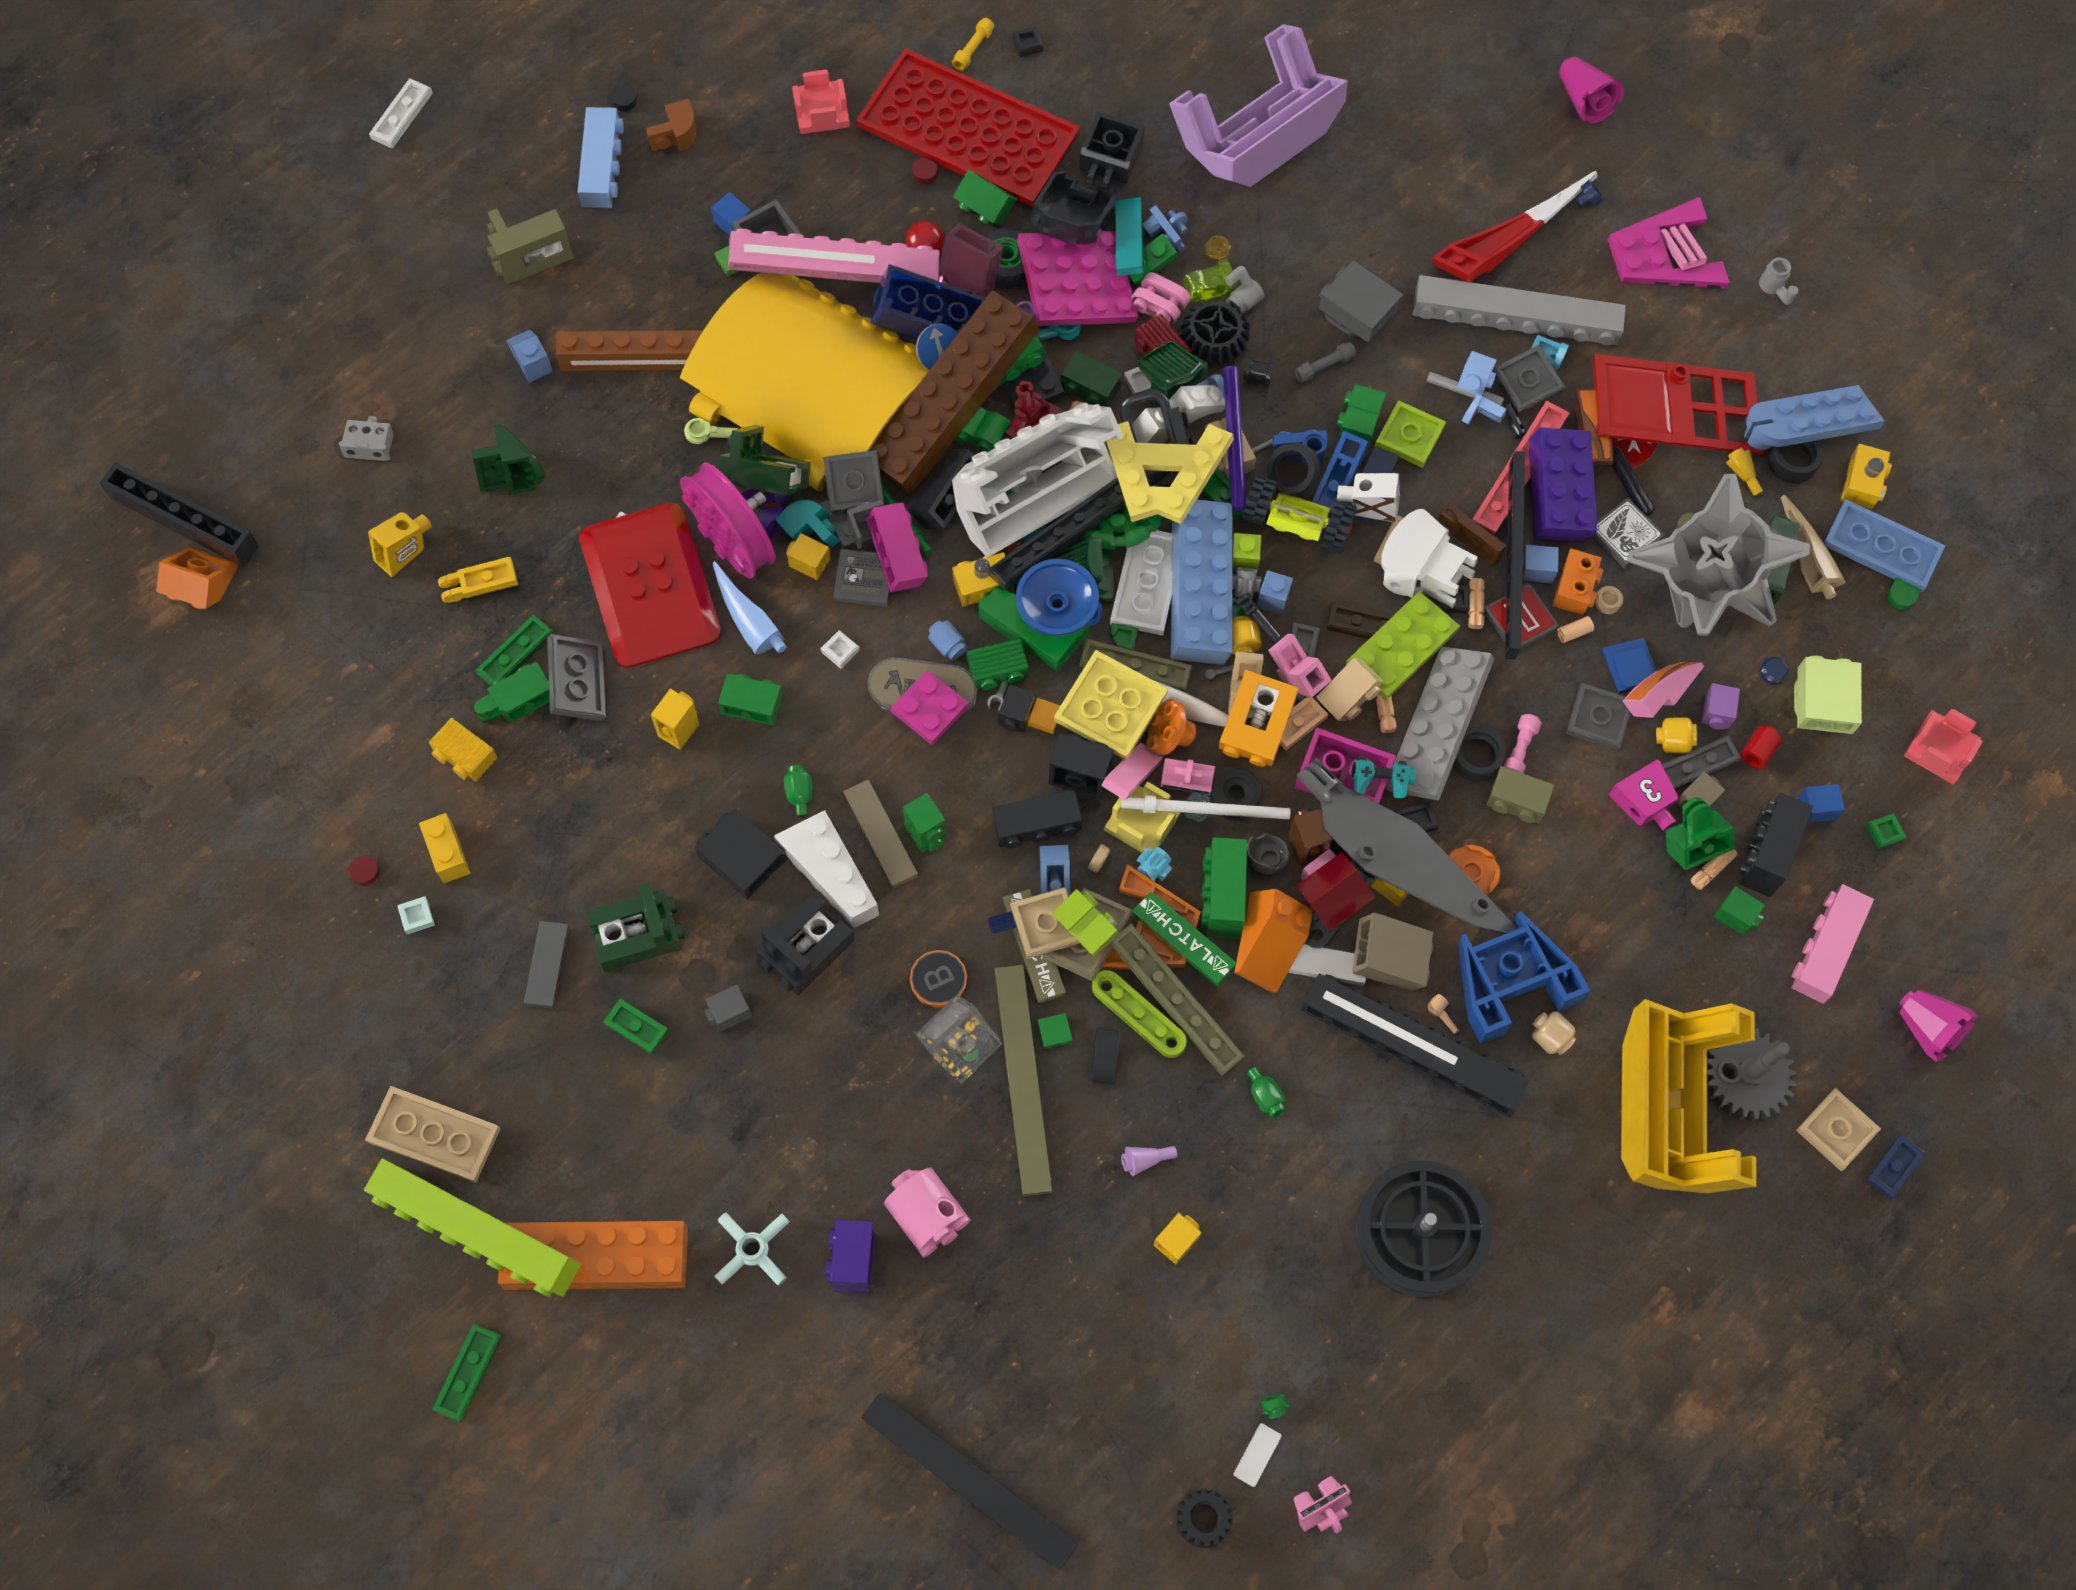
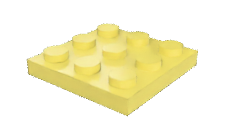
M1095 650L1056 712L1054 721L1093 743L1101 742L1108 745L1109 748L1114 749L1113 753L1127 761L1166 697L1168 688Z

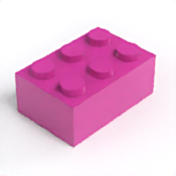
M1316 728L1301 770L1317 758L1343 786L1355 791V780L1351 778V768L1354 760L1363 756L1373 762L1374 766L1392 768L1396 756ZM1297 778L1295 789L1312 794ZM1372 778L1365 793L1359 794L1379 804L1387 779Z

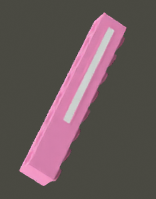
M737 229L736 231H731L729 238L728 270L934 288L938 282L939 250H932V247L925 245L909 248L906 244L894 243L888 246L881 245V242L878 241L855 243L854 239L849 238L833 241L826 236H816L812 239L804 238L801 234L779 236L778 233L773 231H764L762 234L752 233L748 229Z

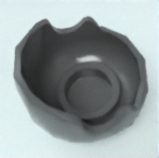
M1264 833L1258 838H1254V836L1249 838L1247 843V862L1255 872L1262 875H1272L1283 870L1288 864L1290 856L1288 845L1280 837Z

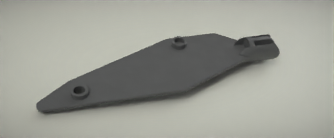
M1317 758L1297 774V778L1321 802L1324 829L1365 872L1474 927L1503 934L1516 930L1511 920L1417 823L1343 786Z

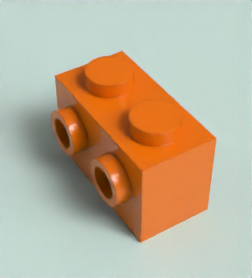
M1570 548L1564 560L1552 607L1579 615H1584L1587 607H1593L1597 592L1593 591L1594 584H1599L1603 574V569L1599 568L1602 557Z

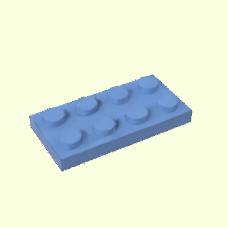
M1847 499L1843 502L1824 541L1826 548L1894 580L1899 578L1921 589L1920 592L1925 590L1945 548V545Z

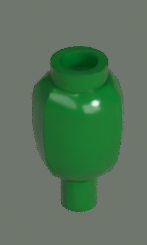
M793 765L788 767V773L784 776L785 793L788 801L796 807L797 817H805L808 815L807 804L813 796L811 775L805 771L804 765Z
M1257 1067L1250 1069L1247 1074L1252 1080L1251 1093L1255 1102L1263 1113L1269 1114L1271 1118L1279 1117L1286 1111L1284 1106L1285 1096L1280 1087L1272 1078L1262 1076Z

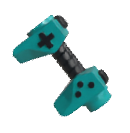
M1360 756L1352 763L1351 778L1355 780L1354 790L1361 794L1365 793L1372 778L1391 779L1393 796L1395 798H1404L1407 795L1408 785H1414L1416 769L1408 766L1405 761L1394 763L1392 768L1374 766L1373 762L1367 760L1366 757Z

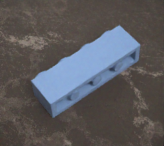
M586 107L578 183V196L581 207L612 208L613 198H617L618 188L615 176H619L620 172L617 155H621L622 150L619 134H623L624 128L623 119L618 117L617 108Z

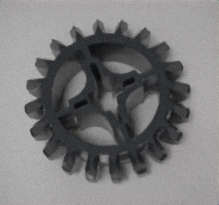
M1210 298L1208 303L1200 300L1198 306L1192 304L1190 312L1186 311L1184 314V319L1180 326V337L1192 350V355H1197L1201 360L1207 359L1208 365L1212 361H1216L1220 366L1223 359L1230 363L1232 357L1238 358L1241 351L1246 349L1250 339V325L1247 322L1246 314H1241L1240 306L1233 308L1232 301L1224 304L1222 298L1218 302H1214ZM1217 326L1216 335L1214 337L1213 332L1215 330V327Z

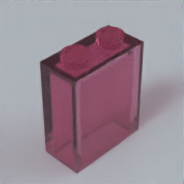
M959 223L945 237L937 285L979 307L994 289L1003 246Z

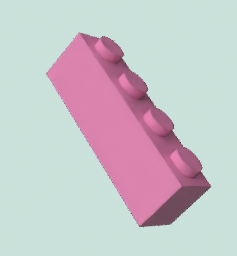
M1844 884L1835 892L1831 890L1828 893L1823 904L1827 909L1824 915L1820 914L1813 926V929L1816 930L1813 939L1809 938L1803 948L1802 953L1806 954L1803 963L1798 962L1791 977L1795 978L1792 989L1822 1004L1833 995L1872 906L1873 898Z

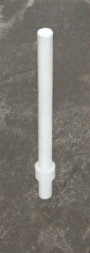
M1144 796V798L1128 797L1126 800L1121 798V808L1141 809L1144 813H1155L1156 810L1290 819V808L1156 799V796Z

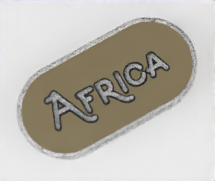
M892 657L880 661L872 668L868 677V690L871 698L878 706L888 711H891L890 708L926 670L930 671L969 702V707L964 713L969 712L975 705L977 686H975L970 672L960 666Z

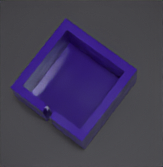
M836 1220L835 1229L830 1228L828 1246L833 1256L832 1259H827L825 1276L828 1277L827 1282L831 1283L834 1292L870 1294L875 1231L872 1222Z

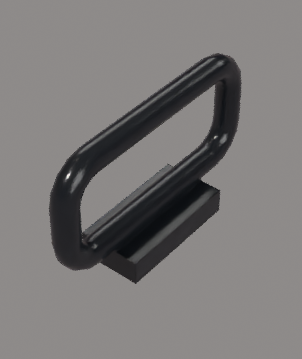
M1147 389L1126 397L1120 407L1121 423L1129 422L1135 443L1138 442L1130 416L1131 407L1148 400H1156L1160 405L1169 443L1195 445L1185 407L1171 409L1170 402L1162 391ZM1169 483V484H1166V485H1163V486H1159V487H1170V486L1172 485V483Z

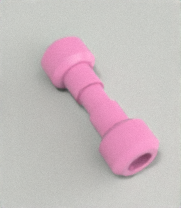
M1525 714L1520 717L1517 725L1519 734L1516 739V746L1513 748L1510 757L1505 759L1503 767L1524 773L1526 766L1523 761L1527 746L1530 744L1532 737L1539 733L1542 725L1537 716Z

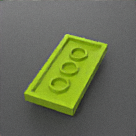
M1419 591L1346 661L1345 665L1353 658H1361L1384 681L1379 687L1381 689L1379 695L1387 700L1459 630L1460 625Z

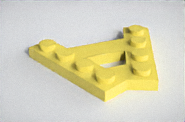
M1129 422L1118 424L1123 438L1119 440L1110 438L1106 443L1131 521L1134 522L1159 514L1182 524L1234 440L1233 433L1209 424L1196 445L1135 443ZM1144 470L1180 472L1170 487H1150Z

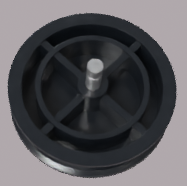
M1433 1161L1405 1162L1384 1172L1370 1186L1359 1205L1356 1216V1241L1366 1266L1377 1279L1389 1288L1413 1297L1440 1296L1463 1285L1480 1268L1488 1253L1491 1242V1218L1486 1202L1479 1190L1459 1171Z

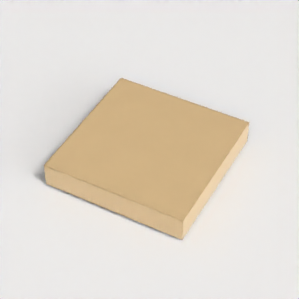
M1065 887L1010 903L1027 959L1080 944L1052 914L1068 898Z
M1836 1088L1830 1092L1796 1129L1800 1135L1840 1171H1843L1881 1130L1877 1124Z

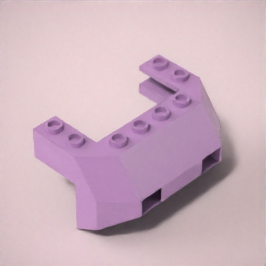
M1283 24L1264 37L1280 83L1217 126L1205 94L1199 93L1193 97L1192 92L1188 90L1169 103L1186 149L1214 176L1252 187L1326 134L1344 105L1348 80L1316 73L1302 28Z

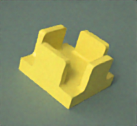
M1146 782L1144 788L1139 786L1129 796L1132 798L1156 796V799L1170 800L1171 797L1168 793L1149 782ZM1119 797L1113 806L1112 816L1105 825L1104 831L1141 853L1146 848L1152 851L1155 847L1161 846L1181 815V812L1155 810V813H1144L1141 809L1121 808V798Z

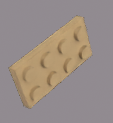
M390 1086L365 1141L476 1183L501 1128L493 1123Z

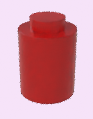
M1759 726L1741 751L1740 756L1742 760L1755 769H1764L1782 743L1780 733L1771 726Z

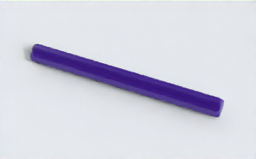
M1226 366L1223 372L1226 430L1233 433L1234 438L1228 448L1230 498L1232 510L1243 511L1246 506L1238 368L1236 366Z

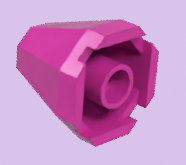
M1917 990L1915 993L1912 991L1908 992L1900 1002V1005H1902L1901 1016L1925 1053L1936 1062L1943 1060L1947 1056L1943 1052L1947 1047L1953 1051L1973 1028L1974 1023L1972 1021L1977 1020L1979 1017L1970 1008L1922 990Z

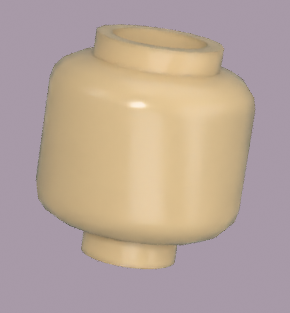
M1543 1012L1532 1023L1535 1026L1532 1032L1533 1040L1548 1054L1558 1053L1561 1055L1576 1041L1574 1037L1575 1027L1559 1012H1552L1549 1015Z

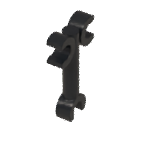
M1249 593L1243 594L1236 600V603L1245 610V614L1248 617H1252L1274 646L1283 637L1260 611V606L1252 600V596Z

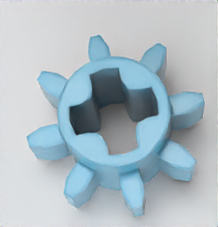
M1155 847L1152 851L1146 848L1136 860L1141 864L1137 870L1153 881L1157 878L1163 881L1172 870V867L1168 865L1171 862V857L1159 847Z

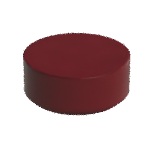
M920 158L913 163L912 175L918 183L929 184L937 178V164L932 159Z
M359 856L349 866V875L358 885H370L379 876V866L369 856Z

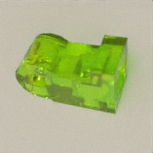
M1228 259L1218 261L1217 266L1187 274L1183 278V284L1191 296V301L1206 300L1233 292L1234 285L1229 286L1225 281V278L1233 270Z

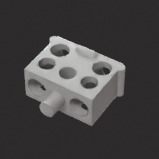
M369 416L367 421L347 420L343 439L339 442V446L345 458L389 461L391 459L389 452L394 434L390 423H379L374 416Z

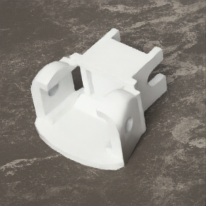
M1417 509L1399 522L1385 543L1381 556V567L1385 571L1383 584L1388 590L1398 595L1413 598L1420 591L1422 594L1424 593L1453 608L1456 604V599L1450 595L1456 596L1458 593V582L1462 576L1472 579L1475 573L1474 570L1463 565V563L1474 568L1478 557L1449 543V530L1443 527L1425 509ZM1417 580H1421L1419 588L1416 587Z

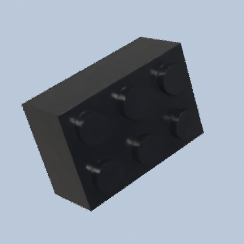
M1782 792L1774 801L1769 800L1765 810H1761L1757 817L1755 825L1759 826L1756 834H1752L1746 849L1750 850L1747 858H1743L1739 866L1738 873L1742 874L1739 885L1771 897L1789 875L1813 805Z

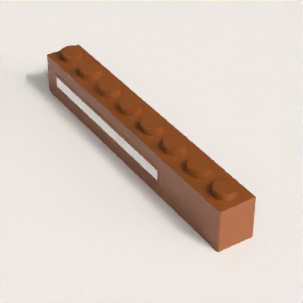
M703 330L557 332L556 357L561 371L683 370Z

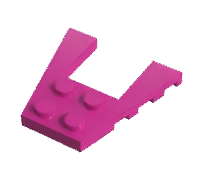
M1700 198L1691 200L1609 235L1608 243L1622 283L1655 285L1656 282H1667L1669 286H1679L1680 283L1705 288L1708 285H1720L1722 289L1728 287L1730 282L1722 261L1707 263L1681 270V268L1673 269L1661 235V230H1670V227L1674 226L1679 229L1681 224H1685L1686 227L1704 225L1707 216Z

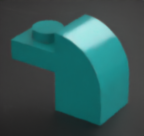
M810 500L796 501L775 518L794 540H797L800 534L809 536L815 531L831 547H834L840 541L834 533L837 528L827 519L831 513L816 502Z

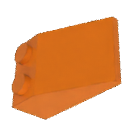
M1277 889L1250 892L1234 973L1271 993H1277L1309 936L1313 910Z

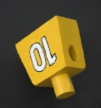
M400 512L368 531L373 561L391 577L394 576L423 551L422 534L432 527L428 518L421 514L412 520L406 513Z

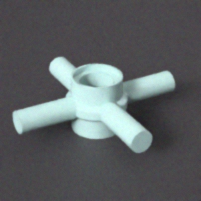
M727 1212L720 1216L718 1222L737 1241V1255L715 1275V1278L723 1285L744 1264L750 1266L759 1265L778 1286L781 1285L787 1277L768 1258V1242L789 1223V1220L783 1214H780L768 1227L758 1234L755 1232L745 1233ZM749 1243H758L760 1249L757 1254L749 1256L744 1253L745 1247Z

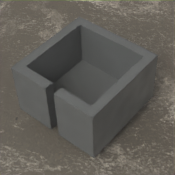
M777 200L732 222L733 231L748 229L752 233L762 234L764 231H773L778 233L779 236L801 234Z

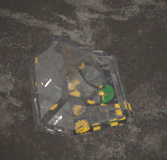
M955 995L915 1034L927 1051L961 1084L1003 1044L974 1004L958 995Z

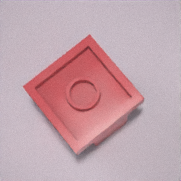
M828 70L803 73L804 85L799 87L792 86L800 135L850 127L842 79L830 82Z
M1951 709L1945 716L1931 710L1912 740L1904 757L1954 784L1962 771L1971 763L1983 741L1979 736L1970 732L1976 724L1974 720L1954 709Z

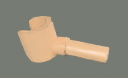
M1437 994L1429 1002L1428 1010L1433 1015L1439 1016L1452 1034L1459 1030L1444 1011L1449 1003L1442 995Z

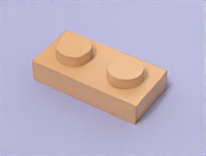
M1307 696L1292 708L1280 745L1286 751L1327 719L1328 713L1313 697Z

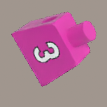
M1658 759L1615 784L1609 793V796L1640 826L1654 819L1662 831H1665L1677 822L1669 810L1677 802L1678 795Z

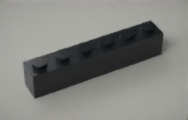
M116 462L100 481V485L110 499L242 567L247 564L259 547L249 530Z

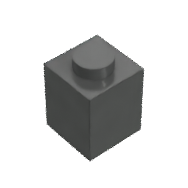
M737 984L705 999L708 1005V1009L704 1010L705 1015L711 1026L717 1024L720 1032L752 1017Z

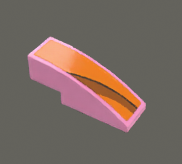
M1680 662L1660 669L1639 683L1626 696L1623 703L1634 717L1653 718L1662 705L1674 706L1703 669L1704 665L1701 662Z

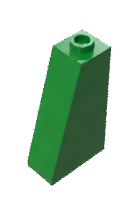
M996 587L990 594L986 593L978 603L980 620L1009 640L1020 638L1023 650L1056 673L1090 633V623L1080 631L1066 636H1049L1039 633L1022 619L1017 608L1016 594Z

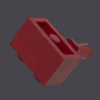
M1022 381L1019 383L1020 387L1018 385L1016 387L1018 399L1015 402V408H1017L1015 409L1016 416L1014 422L1010 423L1005 432L1006 439L1011 440L1018 436L1017 432L1025 427L1038 425L1040 423L1039 420L1046 415H1056L1063 412L1062 409L1045 401L1041 395L1035 393L1033 385L1029 381Z

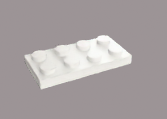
M1157 530L1152 532L1150 538L1146 541L1127 548L1110 625L1115 623L1138 628V631L1163 636L1172 597V533Z

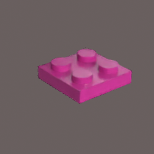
M926 670L890 709L892 714L933 746L969 707V702L930 671Z

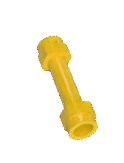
M983 18L976 25V33L963 51L958 50L954 55L952 64L956 69L963 71L971 63V55L984 38H989L995 25L990 19Z

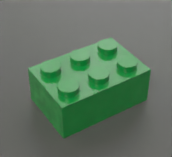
M1212 838L1211 847L1205 848L1202 872L1205 874L1204 883L1202 884V900L1205 901L1201 912V927L1206 928V937L1240 939L1245 923L1247 839Z

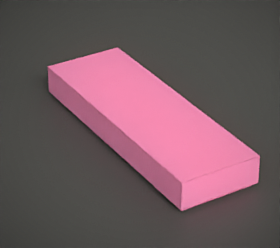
M1140 742L1133 749L1127 761L1123 759L1104 779L1102 786L1126 800L1161 764L1164 756L1148 750L1146 745Z

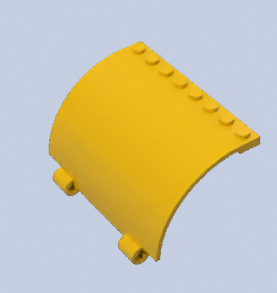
M760 273L739 287L712 317L693 347L680 378L700 390L692 399L689 412L705 421H709L711 426L715 425L722 416L742 428L751 425L764 426V442L792 459L811 462L809 486L821 492L827 486L823 457L870 451L886 424L929 372V369L920 363L915 344L902 341L895 332L882 329L871 318L862 317L856 313V309L852 306L841 304L835 300L832 294L821 292L814 288L812 282L799 279L794 275Z

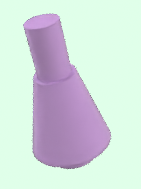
M1175 1146L1162 1149L1126 1147L1125 1153L1121 1156L1122 1165L1125 1171H1129L1132 1176H1135L1158 1164L1160 1161L1176 1158L1177 1151Z

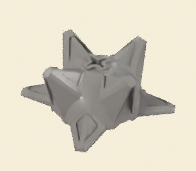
M1724 474L1704 510L1695 513L1692 519L1681 528L1675 529L1670 537L1629 551L1627 562L1664 574L1669 585L1677 623L1682 628H1687L1695 622L1697 634L1707 636L1727 606H1731L1767 626L1775 623L1777 618L1767 581L1770 570L1810 555L1811 545L1780 535L1752 510L1745 508L1736 474Z

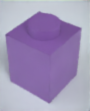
M1712 683L1705 694L1701 724L1709 725L1717 730L1729 729L1736 719L1740 689Z

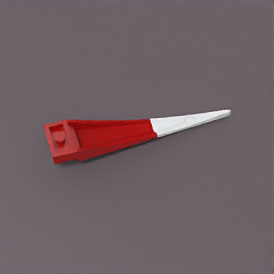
M1597 172L1590 173L1557 195L1514 218L1470 237L1450 243L1432 257L1434 266L1469 283L1482 273H1489L1582 191L1581 185L1588 180L1593 182L1597 178Z

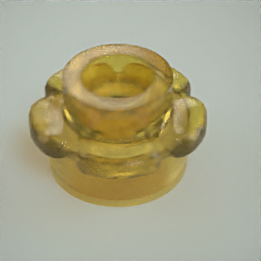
M1216 235L1211 237L1206 243L1205 250L1211 259L1222 260L1228 256L1230 244L1225 237Z

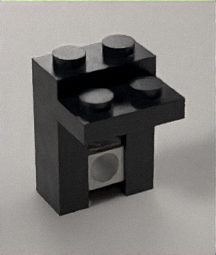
M813 894L775 930L768 925L761 932L763 942L755 949L758 958L757 964L766 973L772 971L779 977L777 982L787 992L793 990L798 996L855 940L853 930L842 920L838 923L834 921L823 910L825 905ZM817 926H823L827 929L822 935L812 933L813 929Z

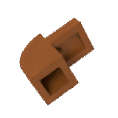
M689 99L664 105L668 122L646 128L652 151L676 145L678 152H682L694 143L697 128Z

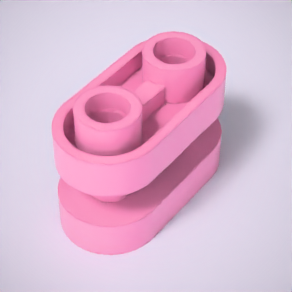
M1153 272L1147 273L1141 282L1142 288H1137L1131 297L1134 300L1133 306H1136L1139 313H1146L1153 318L1158 316V314H1162L1170 325L1175 324L1181 315L1180 310L1185 309L1191 300L1189 292L1182 286Z

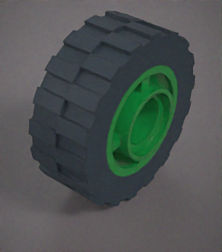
M997 229V231H991L987 236L983 237L982 243L979 244L977 268L982 278H985L989 284L992 283L996 287L1009 288L1012 286L1016 287L1026 281L1017 243L1018 235L1021 232L1012 231V229Z

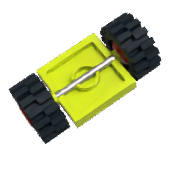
M1260 475L1256 476L1247 498L1242 521L1263 527L1270 509L1271 512L1267 525L1273 526L1278 531H1289L1298 534L1303 539H1313L1316 541L1319 540L1323 528H1326L1321 547L1342 553L1353 526L1357 507L1336 501L1329 519L1328 515L1331 508L1281 492L1276 501L1273 500L1278 481Z

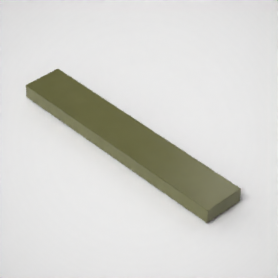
M1130 924L1121 931L1109 945L1221 1076L1224 1075L1244 1057L1243 1053L1136 928Z

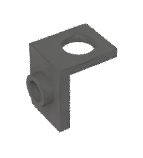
M882 500L872 503L862 502L856 505L855 508L847 510V521L858 549L862 548V538L857 523L866 521V517L874 507L884 506Z

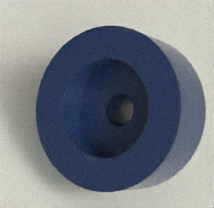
M1591 180L1581 185L1584 194L1578 197L1577 200L1582 206H1585L1590 201L1597 206L1604 200L1603 195Z

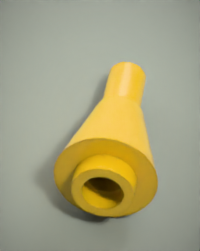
M1740 448L1729 454V460L1726 464L1743 482H1746L1753 496L1762 493L1763 490L1755 477L1756 472L1750 450L1744 451L1743 448Z

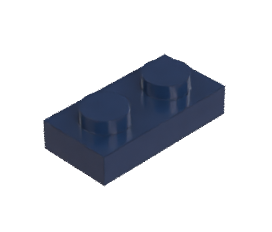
M1900 1134L1865 1181L1890 1200L1900 1190L1925 1155V1152Z

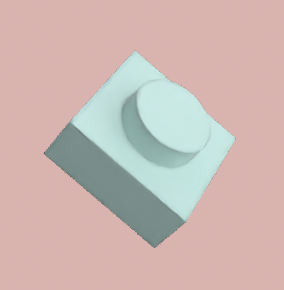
M425 896L397 905L404 931L407 935L435 926L430 906Z

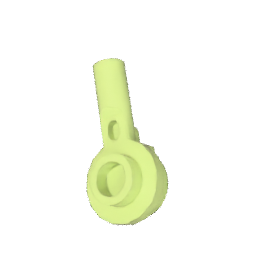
M694 418L685 425L684 432L688 441L694 444H702L710 437L729 438L732 430L738 428L710 426L709 421Z

